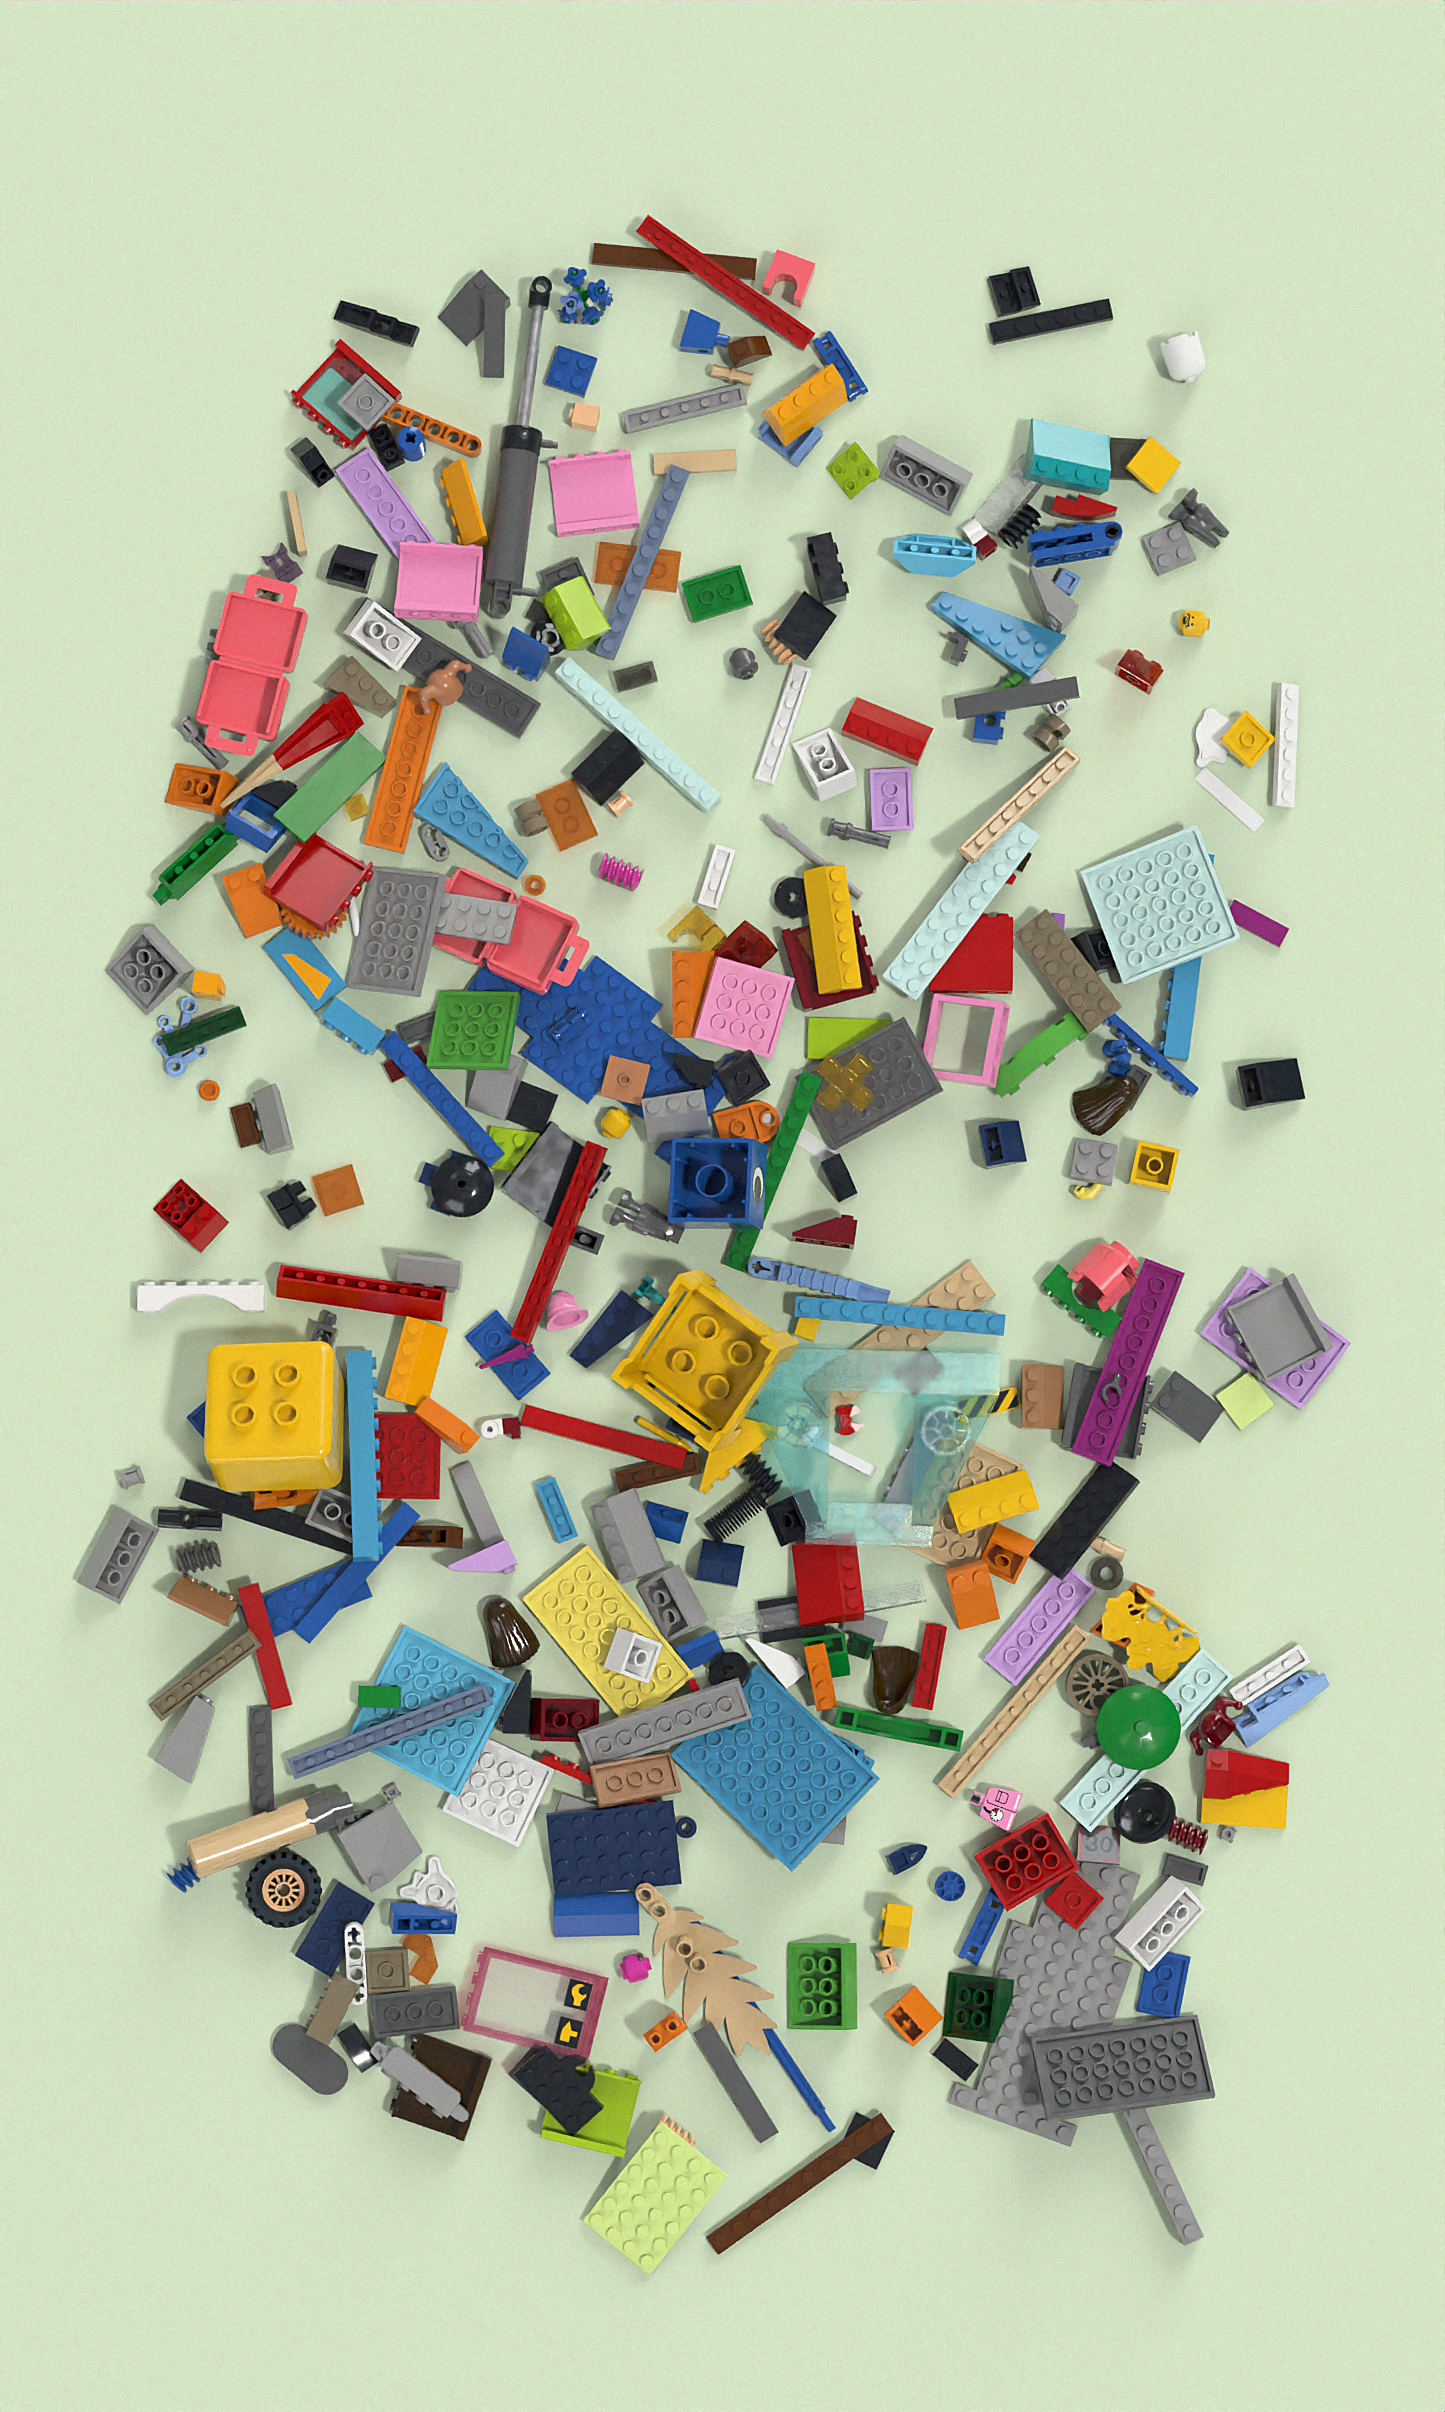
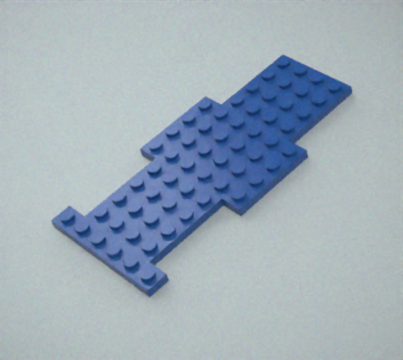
M597 955L585 971H582L580 968L578 969L569 986H563L553 981L548 992L544 995H539L493 974L489 970L487 963L467 988L469 991L519 992L521 998L516 1026L533 1038L521 1055L586 1104H589L599 1089L602 1088L610 1055L651 1065L642 1099L696 1090L693 1089V1085H689L673 1062L672 1057L673 1054L695 1058L700 1057L651 1022L663 1004ZM566 958L559 968L562 972L569 961ZM580 1005L588 1012L593 1021L561 1047L548 1031ZM729 1054L719 1068L735 1058ZM715 1068L713 1070L710 1088H705L704 1091L708 1117L727 1093L715 1073ZM618 1101L644 1120L642 1103L641 1106ZM672 1140L663 1141L654 1153L670 1166Z

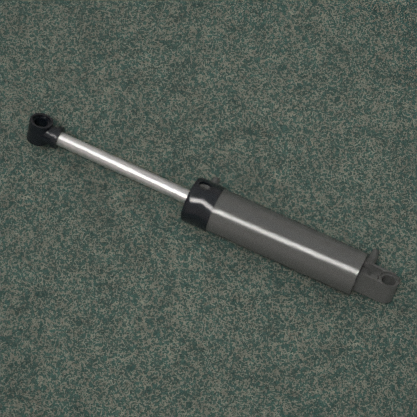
M545 276L536 277L529 288L528 307L532 311L517 425L504 426L501 434L500 458L484 583L492 586L490 614L495 619H502L509 613L512 595L539 597L540 594L538 590L523 587L540 450L541 447L549 449L558 448L557 442L542 439V432L537 428L529 426L544 310H548L550 292L552 290V283ZM536 285H542L545 288V292H539L536 289ZM502 604L505 612H498L495 605Z

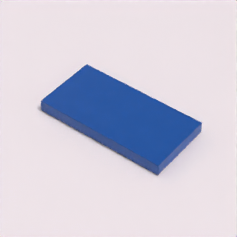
M497 1310L465 1336L485 1362L501 1356L520 1344L527 1346L524 1341L510 1336L513 1328ZM533 1352L528 1354L529 1358L491 1366V1369L519 1401L551 1374Z

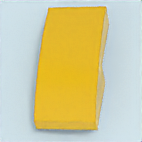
M807 1293V1296H806V1297L821 1298V1297H818V1296H815V1295H812V1294H809V1293ZM799 1318L793 1336L814 1342L820 1320Z

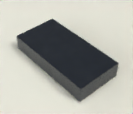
M947 2038L941 2042L932 2054L965 2082L979 2066Z

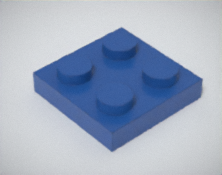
M558 345L545 385L584 398L597 363V358Z

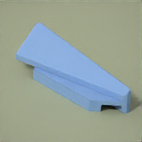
M1299 1672L1246 1704L1250 1712L1233 1719L1237 1725L1235 1729L1246 1747L1252 1746L1329 1687L1326 1675L1321 1673L1318 1676H1310L1307 1672Z

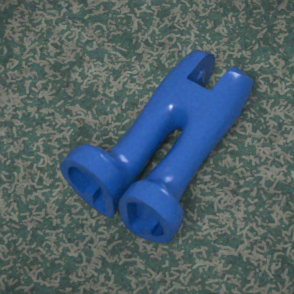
M1125 1039L1108 1040L1102 1047L1103 1055L1114 1059L1108 1065L1107 1072L1115 1077L1125 1075L1130 1067L1132 1056L1131 1053H1128V1042Z

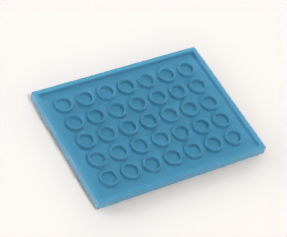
M757 1664L751 1670L752 1675L743 1688L752 1718L685 1740L670 1756L793 1872L880 1778L761 1665Z

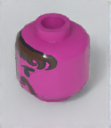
M640 1952L624 1956L622 1963H619L623 1979H627L629 1983L647 1979L649 1976L648 1971L652 1970L649 1957L644 1958V1955Z

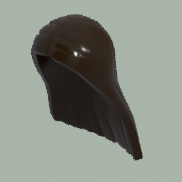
M1121 1075L1091 1088L1074 1092L1072 1105L1078 1122L1093 1135L1101 1136L1105 1134L1136 1103L1140 1096V1087L1134 1078Z
M501 1597L493 1598L485 1604L483 1608V1621L490 1644L492 1665L507 1668L521 1665L530 1660L538 1652L540 1643L531 1627L513 1604L506 1598Z
M901 1646L875 1648L871 1651L874 1667V1704L878 1711L894 1715L902 1711L906 1705L908 1695L917 1679L922 1657L918 1652Z

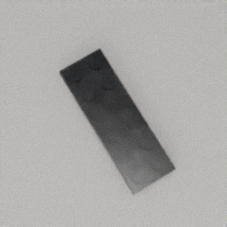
M1112 1462L1110 1468L1101 1464L1029 1555L1030 1558L1063 1581L1135 1490L1140 1481L1115 1462Z

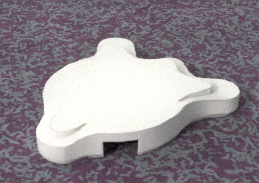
M1213 708L1205 710L1203 719L1198 724L1195 732L1196 743L1199 747L1196 765L1199 768L1206 767L1211 761L1224 764L1226 754L1233 755L1219 741L1233 723Z
M437 1856L429 1859L428 1873L426 1875L420 1871L415 1872L412 1884L403 1886L399 1891L401 1897L412 1899L419 1905L453 1913L459 1912L457 1886L451 1877L443 1872L441 1861Z

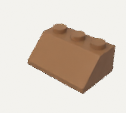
M1022 1364L1021 1429L1063 1430V1366Z
M189 1575L186 1578L180 1576L167 1598L229 1627L240 1605L235 1602L237 1598L227 1593L221 1596L216 1593L218 1589L208 1584L202 1587L197 1584L198 1579Z

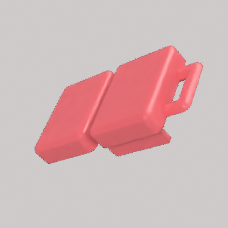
M253 574L248 576L243 594L230 592L227 595L213 647L214 652L220 658L219 661L211 660L208 665L195 715L200 725L208 727L205 737L206 746L251 757L255 754L258 739L267 742H273L277 739L290 691V682L282 675L283 673L290 674L296 668L308 622L306 611L302 608L294 607L297 587L294 584ZM257 588L283 594L282 602L278 603L255 597ZM220 730L246 736L245 743L219 737Z
M466 868L458 869L453 879L447 877L444 888L447 891L445 893L517 904L519 908L510 946L434 934L433 947L475 966H482L487 960V966L493 974L539 995L546 994L553 981L563 986H569L572 983L590 947L588 940L577 936L580 926L576 918L528 896L521 895L517 902V897L512 889ZM570 947H574L575 949L564 971H560L559 968Z

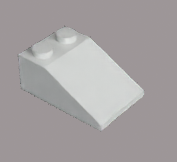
M368 599L343 632L396 672H398L422 639L375 601Z
M830 727L792 744L820 802L858 786L855 770Z

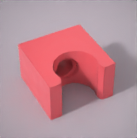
M777 249L762 286V294L770 296L775 284L781 281H789L797 289L794 293V306L801 308L815 273L816 263Z

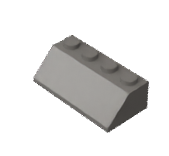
M901 435L893 445L879 477L951 516L965 493L973 473Z
M636 1488L590 1506L621 1585L635 1581L667 1566Z
M116 1507L84 1566L77 1583L120 1604L160 1529Z

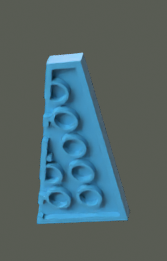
M943 592L931 605L932 611L1028 680L1040 669L1067 636L947 592Z
M445 762L412 811V814L517 880L529 860L504 834L503 829L494 822L488 811L473 793L469 792L462 783V780L453 773L450 766Z

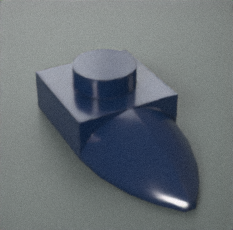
M911 1844L885 1855L892 1874L897 1875L916 1865L925 1855L927 1846Z

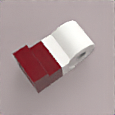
M973 519L961 528L969 544L977 547L976 553L982 561L997 550V543L983 530L976 519Z
M519 1417L488 1420L481 1426L482 1435L490 1440L502 1435H511L513 1440L522 1439Z

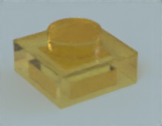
M363 794L350 798L344 804L351 822L371 814Z

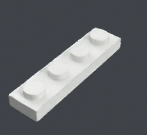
M1298 1644L1228 1691L1235 1701H1241L1244 1706L1311 1661L1301 1645Z

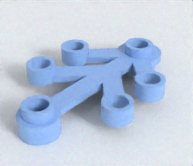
M186 997L181 1001V1009L184 1013L180 1029L190 1025L192 1014L198 1009V1004L192 997ZM192 1003L194 1007L192 1010H187L186 1005ZM161 1016L159 1018L158 1024L167 1034L175 1031L168 1016ZM163 1019H168L169 1022L168 1025L163 1026L161 1025V1021ZM157 1036L153 1041L155 1047L160 1049L167 1060L165 1070L172 1077L183 1075L187 1064L198 1057L203 1058L207 1055L206 1047L198 1045L194 1048V1051L182 1057L183 1052L169 1057L164 1043L162 1046L156 1044L157 1040L162 1039V1037ZM199 1048L204 1049L202 1055L197 1054ZM175 1063L179 1064V1069L176 1071L172 1070V1065Z

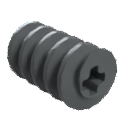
M209 1542L208 1549L201 1544L199 1551L194 1545L192 1546V1552H189L187 1547H185L183 1554L176 1549L179 1572L181 1573L182 1570L185 1575L189 1573V1568L193 1573H196L197 1566H199L201 1571L205 1570L206 1564L209 1569H213L214 1562L217 1567L222 1566L218 1544L214 1547L212 1542Z

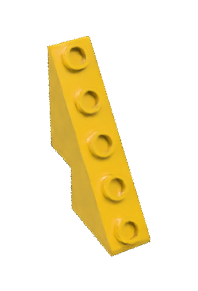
M743 1418L739 1424L743 1429L733 1444L717 1451L709 1452L699 1492H703L704 1495L714 1488L712 1484L716 1480L723 1481L731 1474L729 1472L734 1466L739 1468L747 1461L745 1459L746 1456L750 1453L755 1455L764 1447L761 1444L766 1440L771 1442L780 1435L778 1433L779 1427Z

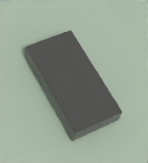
M436 1011L398 1025L402 1040L409 1045L432 1036Z
M1167 1854L1162 1875L1169 1877L1172 1875L1176 1879L1203 1886L1208 1865Z

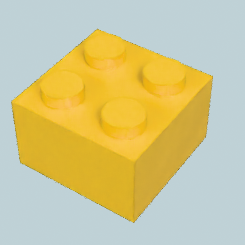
M1138 1141L1128 1184L1170 1193L1180 1149Z

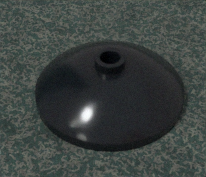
M457 1155L443 1161L435 1170L431 1182V1191L436 1204L441 1210L454 1217L466 1218L480 1213L488 1206L494 1193V1180L489 1168L481 1160L469 1155ZM460 1181H464L466 1183V1186L464 1188L458 1187V1183Z
M1142 1782L1135 1784L1115 1805L1114 1822L1117 1830L1124 1838L1137 1844H1148L1159 1840L1170 1830L1175 1820L1176 1806L1174 1799L1167 1789L1157 1783ZM1152 1815V1818L1147 1821V1817Z

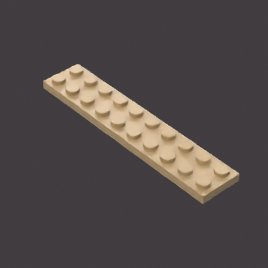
M970 1260L910 1306L973 1312L996 1293ZM883 1325L804 1384L803 1387L826 1418L830 1419L836 1414V1408L850 1404L946 1331Z

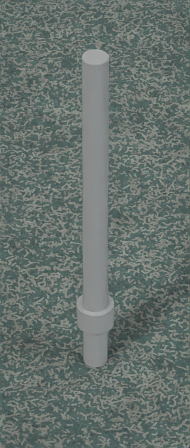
M768 814L763 818V821L775 830L774 833L777 836L786 839L818 867L830 866L791 834L783 823L779 824ZM848 881L849 893L859 899L863 893Z

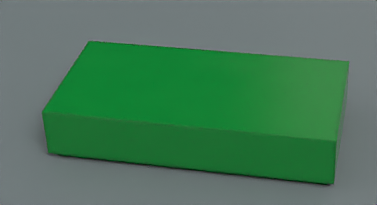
M359 1686L358 1707L401 1709L402 1687Z

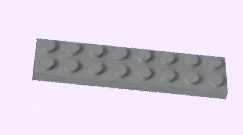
M735 1678L578 1731V1736L589 1765L594 1766L634 1758L751 1719L752 1713L739 1678Z

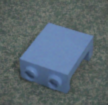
M766 420L758 428L760 431L759 439L796 468H798L823 437V431L817 426L815 428L811 427L784 447Z

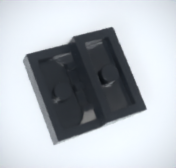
M1029 266L1012 269L1008 273L989 276L987 279L998 317L1012 315L1041 305Z

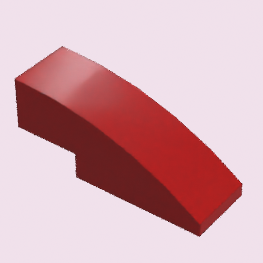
M1080 494L1076 502L1056 495L1050 516L1074 521L1101 520L1114 517L1118 507Z

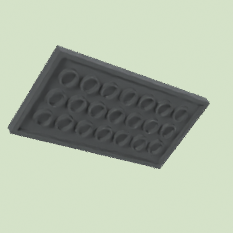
M1198 2015L1030 2039L1047 2122L1215 2098V2090Z

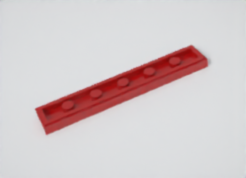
M259 1582L239 1587L238 1592L248 1627L262 1644L255 1652L271 1709L275 1710L290 1706L293 1702Z

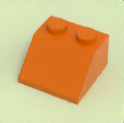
M997 1523L980 1559H985L989 1573L1015 1585L1031 1553L1035 1540Z

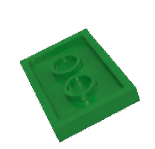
M741 565L682 583L694 623L753 605Z

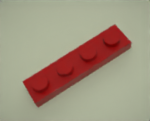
M926 1623L921 1649V1666L916 1679L911 1707L933 1710L947 1631L946 1626Z

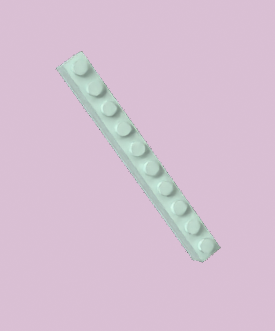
M570 657L555 671V676L613 730H616L636 751L702 811L708 814L721 801V794Z

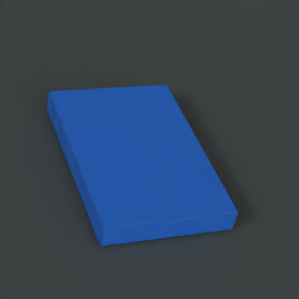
M1167 1952L1150 1972L1144 1968L1136 2012L1165 2018L1179 2017L1191 1957Z

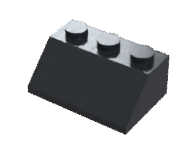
M614 730L571 773V777L598 805L602 806L645 763L632 746Z

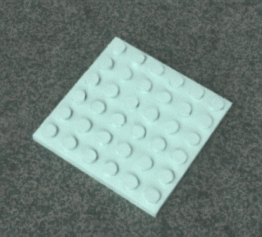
M1197 825L1080 871L1124 986L1242 940Z

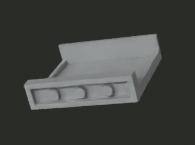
M1294 1273L1225 1309L1226 1314L1224 1316L1229 1325L1233 1324L1237 1331L1234 1335L1238 1343H1243L1246 1351H1244V1354L1249 1362L1253 1361L1256 1367L1254 1370L1255 1375L1259 1381L1263 1380L1264 1384L1333 1348L1329 1337Z

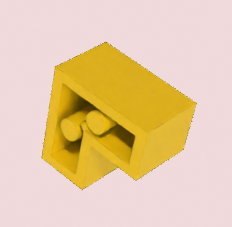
M886 1903V1907H882L881 1920L885 1921L884 1929L880 1928L878 1939V1941H882V1946L908 1949L913 1906Z

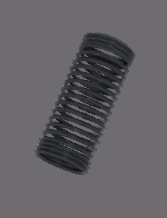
M754 1485L743 1491L744 1495L740 1493V1496L734 1498L735 1501L732 1500V1504L728 1503L729 1506L723 1507V1511L720 1510V1513L714 1514L711 1520L708 1519L705 1523L703 1522L705 1528L718 1544L724 1541L723 1538L726 1539L723 1532L729 1537L726 1530L732 1535L728 1526L735 1532L731 1524L736 1530H738V1527L735 1523L740 1528L739 1522L744 1525L740 1517L745 1523L747 1521L743 1515L748 1521H750V1518L747 1514L753 1518L748 1509L754 1516L756 1514L752 1508L757 1514L759 1512L756 1507L762 1511L757 1502L763 1509L767 1508L768 1503Z

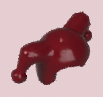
M1219 1696L1212 1710L1201 1717L1199 1725L1189 1736L1197 1756H1202L1204 1753L1199 1743L1201 1740H1205L1216 1749L1230 1736L1237 1725L1226 1714L1227 1707L1241 1710L1243 1708L1241 1701H1234L1228 1697Z

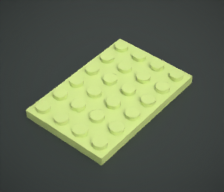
M660 2122L584 2218L583 2222L650 2275L726 2180L728 2174L663 2122Z

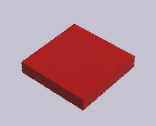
M1073 1872L1062 1880L1044 1902L1072 1928L1077 1930L1104 1898L1077 1873Z

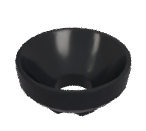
M550 618L542 619L532 627L530 637L549 647L550 656L557 655L564 649L565 643ZM549 631L554 632L556 635V640L552 644L546 643L544 639L545 634Z

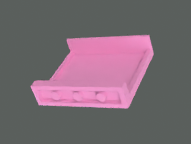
M400 542L397 593L394 603L395 618L478 622L483 547L474 544L464 546L454 543L446 545L434 542Z

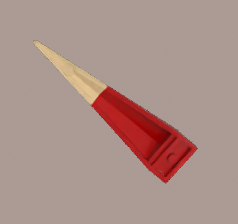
M341 691L327 704L323 703L220 806L222 808L226 807L296 763L349 737L364 725L346 693Z

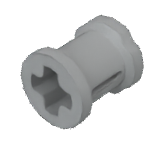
M140 1466L125 1473L119 1472L125 1490L129 1486L145 1483Z

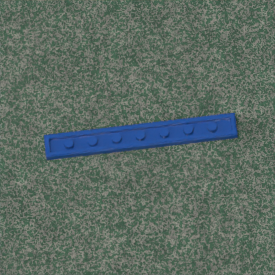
M404 1502L382 1527V1534H378V1542L383 1544V1554L379 1555V1561L352 1562L295 1627L294 1631L310 1644L421 1515Z

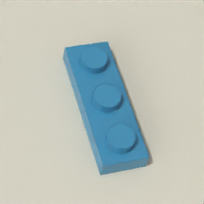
M555 1477L536 1484L535 1486L558 1543L561 1544L578 1537Z

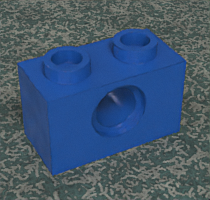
M1006 711L977 716L975 719L973 742L997 745L998 739H1003L1004 727H1000L1001 719L1005 720ZM991 717L996 723L993 726H988L984 720Z

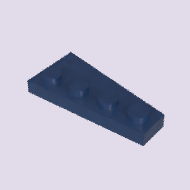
M621 1290L576 1346L570 1357L587 1369L631 1333L639 1329L640 1326L653 1318L654 1315Z

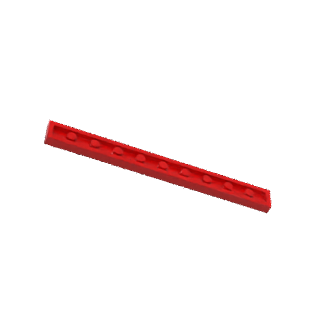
M647 215L637 229L636 233L801 350L804 351L814 337L815 332L651 216Z
M587 1140L510 1336L531 1344L608 1148Z

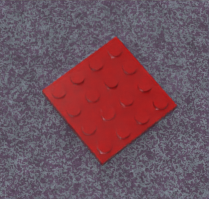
M374 1414V1418H378L379 1431H374L375 1439H379V1451H375V1459H380V1472H376V1480H380L381 1492H377V1499L440 1500L441 1437L417 1415Z

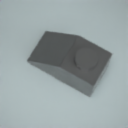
M578 1225L570 1245L598 1255L605 1235Z

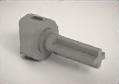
M451 621L455 629L465 628L484 659L494 654L475 622Z

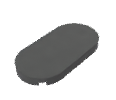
M292 2024L279 2030L273 2040V2052L276 2059L319 2094L331 2095L337 2093L345 2086L348 2080V2067L346 2061L338 2053L322 2042L306 2035L308 2028L302 2025Z

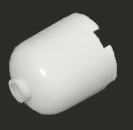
M1193 332L1191 337H1188L1187 333L1168 339L1169 344L1165 345L1164 342L1159 344L1170 377L1178 381L1185 380V383L1198 380L1197 376L1202 374L1206 368V359L1199 332Z

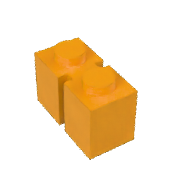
M195 971L192 993L199 999L221 1001V996H225L226 984L220 974Z

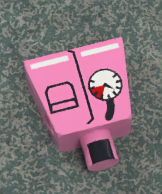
M988 1787L986 1795L974 1791L970 1803L981 1807L980 1817L1010 1832L1023 1794Z

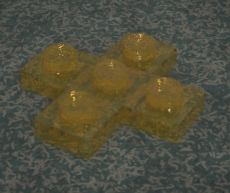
M859 1052L846 1067L829 1054L815 1069L830 1082L827 1088L818 1096L817 1100L831 1113H834L847 1098L862 1112L876 1097L861 1083L875 1066Z

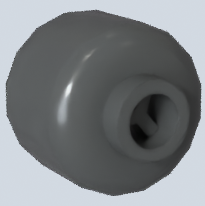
M747 648L735 650L729 658L732 673L736 678L749 680L758 671L759 667L755 654Z

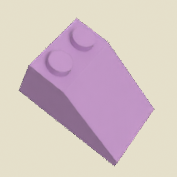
M504 1540L450 1564L448 1567L452 1572H502L506 1575L515 1571V1566L518 1563L508 1541Z

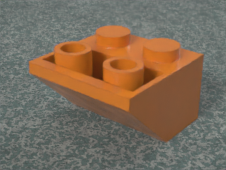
M916 1986L912 1987L883 2014L912 2047L943 2019V2016Z

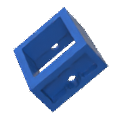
M248 793L244 798L240 797L235 808H230L225 816L227 820L225 829L265 853H268L287 830L273 818L278 809L251 793ZM246 810L273 827L267 832L241 817L240 814Z

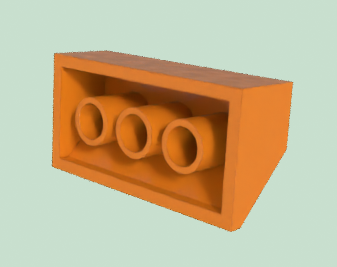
M714 951L672 952L673 1038H694V1029L714 964Z

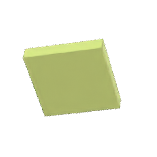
M1247 1372L1215 1396L1240 1430L1274 1406L1250 1372Z

